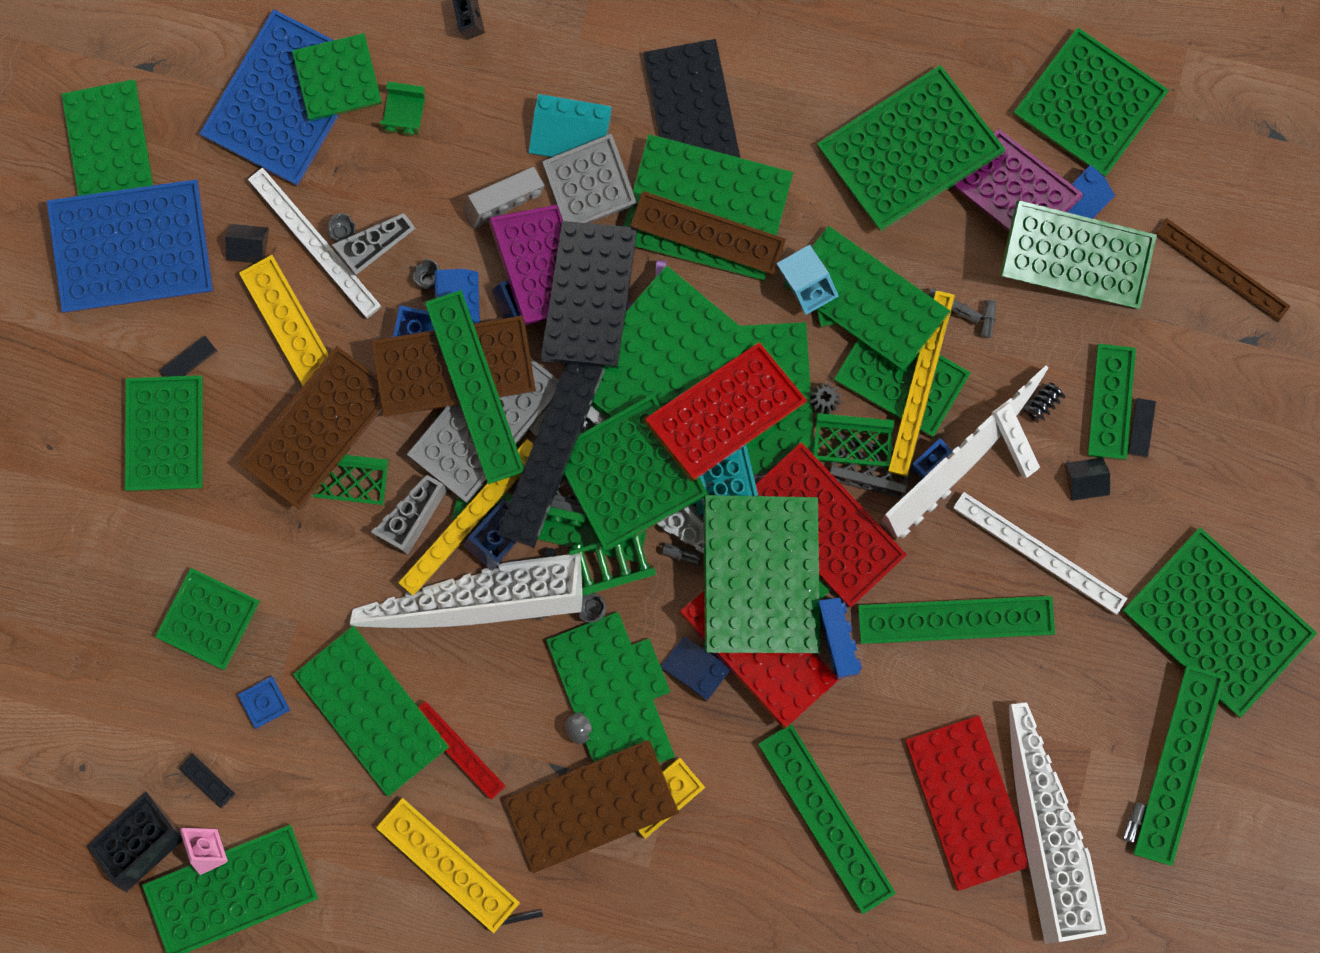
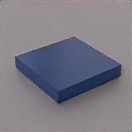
M273 676L238 694L255 729L291 711Z

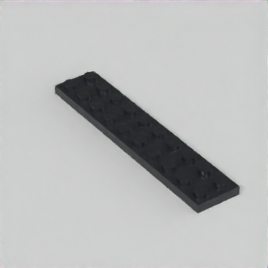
M566 363L498 531V536L531 548L535 547L605 372L604 368Z

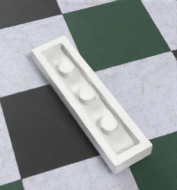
M1005 402L994 410L992 414L1021 476L1028 478L1040 466L1011 404Z

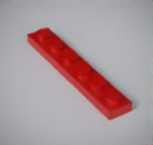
M425 701L418 708L450 746L446 752L491 800L494 799L506 785L436 710Z

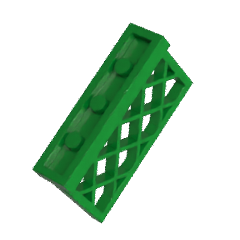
M817 413L814 456L823 462L889 468L894 420ZM820 428L828 429L832 435L824 440L819 434ZM842 430L847 431L851 435L844 442L837 435ZM860 432H866L870 439L862 443L856 436ZM879 434L888 435V441L883 445L875 438ZM833 437L841 443L834 450L827 443ZM854 438L860 447L852 452L846 444ZM873 440L879 448L871 454L865 446ZM823 445L831 452L827 456H818V449ZM844 447L850 455L846 458H840L835 452ZM861 449L869 455L865 460H859L855 455ZM882 450L887 456L886 462H878L874 455Z
M345 455L338 465L342 466L347 473L338 479L332 471L331 474L336 481L329 487L323 482L322 485L325 487V490L320 494H313L312 497L384 505L390 460ZM356 468H361L366 475L357 481L351 472ZM375 470H383L382 479L376 483L370 474ZM349 474L355 483L346 489L341 480ZM368 476L374 486L365 491L359 483ZM337 483L344 490L339 496H335L330 490ZM356 485L364 493L359 498H353L349 493ZM375 487L381 493L380 501L372 500L368 495Z

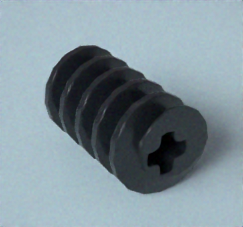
M1049 382V384L1044 385V389L1039 391V395L1034 396V400L1029 401V406L1026 405L1023 408L1024 412L1036 423H1039L1038 419L1045 421L1043 414H1051L1048 408L1055 410L1056 407L1053 403L1055 402L1060 405L1061 402L1058 398L1065 399L1066 396L1058 386Z

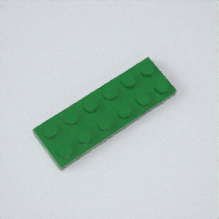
M1097 344L1087 456L1124 461L1127 459L1136 348Z

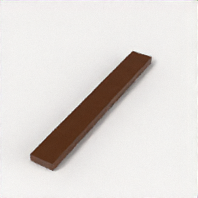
M1166 218L1155 234L1160 239L1277 322L1283 318L1291 307Z

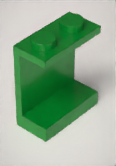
M388 81L384 119L380 121L382 130L391 134L401 132L406 136L419 135L426 98L425 87Z

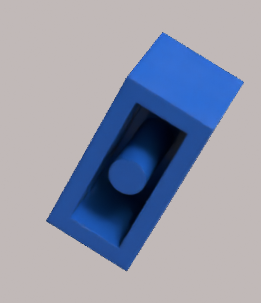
M940 438L912 464L910 469L922 480L943 459L948 458L953 450Z

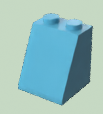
M810 245L777 263L783 278L805 315L839 297L828 271Z

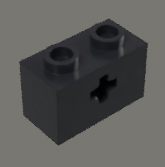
M452 0L459 32L467 39L484 34L485 31L478 0Z

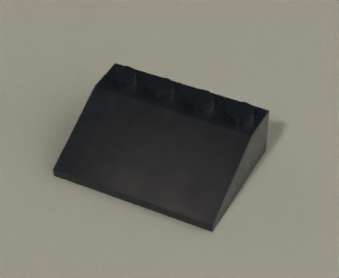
M145 792L90 842L87 847L112 883L124 892H128L183 841L177 825L156 801Z

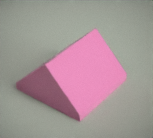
M182 828L180 830L190 863L200 875L228 861L217 829Z

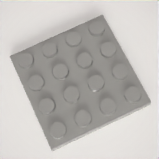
M612 134L542 161L563 221L591 223L637 205Z

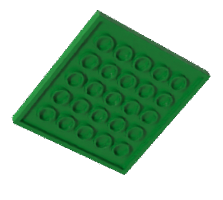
M1077 27L1014 111L1013 115L1087 167L1092 165L1099 173L1106 177L1162 102L1169 89Z
M654 394L580 434L564 472L606 552L709 495L701 479L697 478L691 482L643 422L645 418L662 408Z

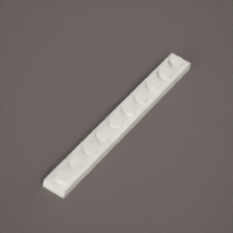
M263 168L248 179L367 319L382 308Z
M965 492L962 493L953 507L955 511L1114 615L1118 614L1127 600L1126 597Z

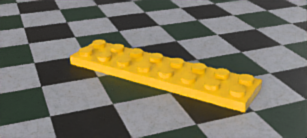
M270 255L239 272L302 386H304L329 354L273 255Z
M404 798L398 802L376 827L491 932L495 933L520 904L514 896Z

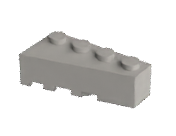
M532 167L469 195L464 207V213L472 227L476 229L489 222L490 217L500 216L530 199L538 198L542 194L545 185L535 168Z
M403 213L331 246L354 275H357L412 232L415 227Z
M426 475L371 533L402 552L409 554L448 489L444 484Z

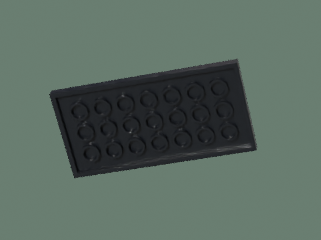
M716 39L643 52L660 137L740 158Z
M562 221L541 354L542 361L618 369L638 232L636 228Z

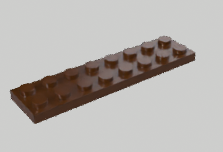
M645 191L641 194L631 223L632 228L773 276L786 242L785 238Z

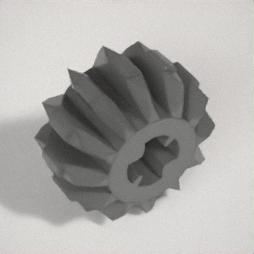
M821 382L820 388L817 386L813 387L814 392H810L809 396L814 399H811L809 403L812 405L816 404L813 407L814 411L818 408L821 409V414L824 413V410H826L827 414H831V409L837 411V405L841 404V400L837 399L841 397V393H835L838 389L837 386L831 389V383L828 382L827 387H825L824 383ZM823 395L829 398L828 402L822 399Z

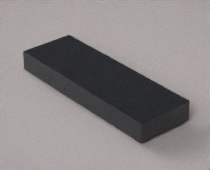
M203 336L161 368L160 371L165 377L186 376L215 354L217 350L209 339Z
M1136 399L1128 455L1148 457L1156 401Z
M194 754L179 768L220 808H223L236 794Z

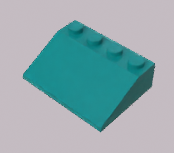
M538 94L529 154L552 158L607 136L612 118V106Z
M746 445L699 477L709 495L758 496ZM703 498L696 502L698 515H704Z

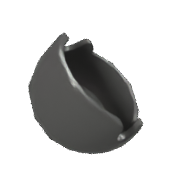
M338 213L333 215L328 222V234L332 240L340 242L356 234V224L350 218V215Z
M424 259L421 265H416L413 274L414 283L421 289L434 288L435 270H440L439 265L434 260Z
M596 593L583 596L581 612H578L579 618L586 623H596L602 620L607 609L604 598Z
M578 712L566 719L564 731L570 741L575 744H583L590 739L587 736L592 731V727L586 716Z

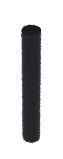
M542 909L510 915L502 925L543 917Z

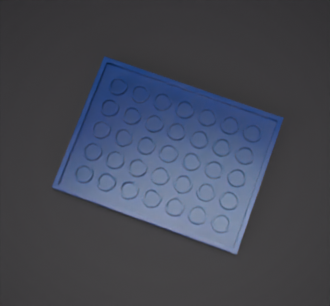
M273 9L205 123L200 136L298 187L339 115L309 121L292 50L333 41V39Z
M197 179L47 200L63 313L214 292Z

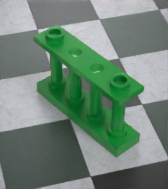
M644 531L632 537L640 565L638 570L631 571V569H628L622 544L614 547L621 569L620 575L614 577L609 573L600 541L583 545V543L572 545V549H569L570 555L580 553L581 574L584 581L582 583V596L656 575L654 565L650 566L649 563L647 564L639 537L645 534ZM595 549L602 573L601 580L596 582L591 580L584 556V551Z

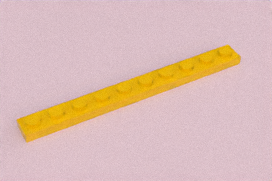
M936 291L934 300L949 309L951 313L955 295ZM950 314L919 353L888 470L889 473L908 477Z
M528 439L518 449L523 467H525L533 447V443ZM521 474L489 485L487 483L401 579L399 584L415 596L521 477Z

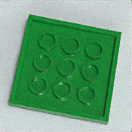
M365 33L292 50L310 122L382 104Z
M190 568L155 637L226 671L261 601Z

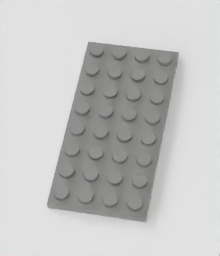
M531 359L536 392L500 398L515 444L518 443L548 407L559 382L557 378L533 359ZM461 404L446 407L407 454L466 503L487 480Z

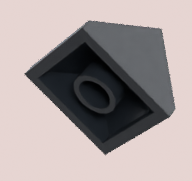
M231 224L225 236L226 260L256 264L265 259L269 228Z
M1104 458L1065 463L1072 501L1110 495V471Z

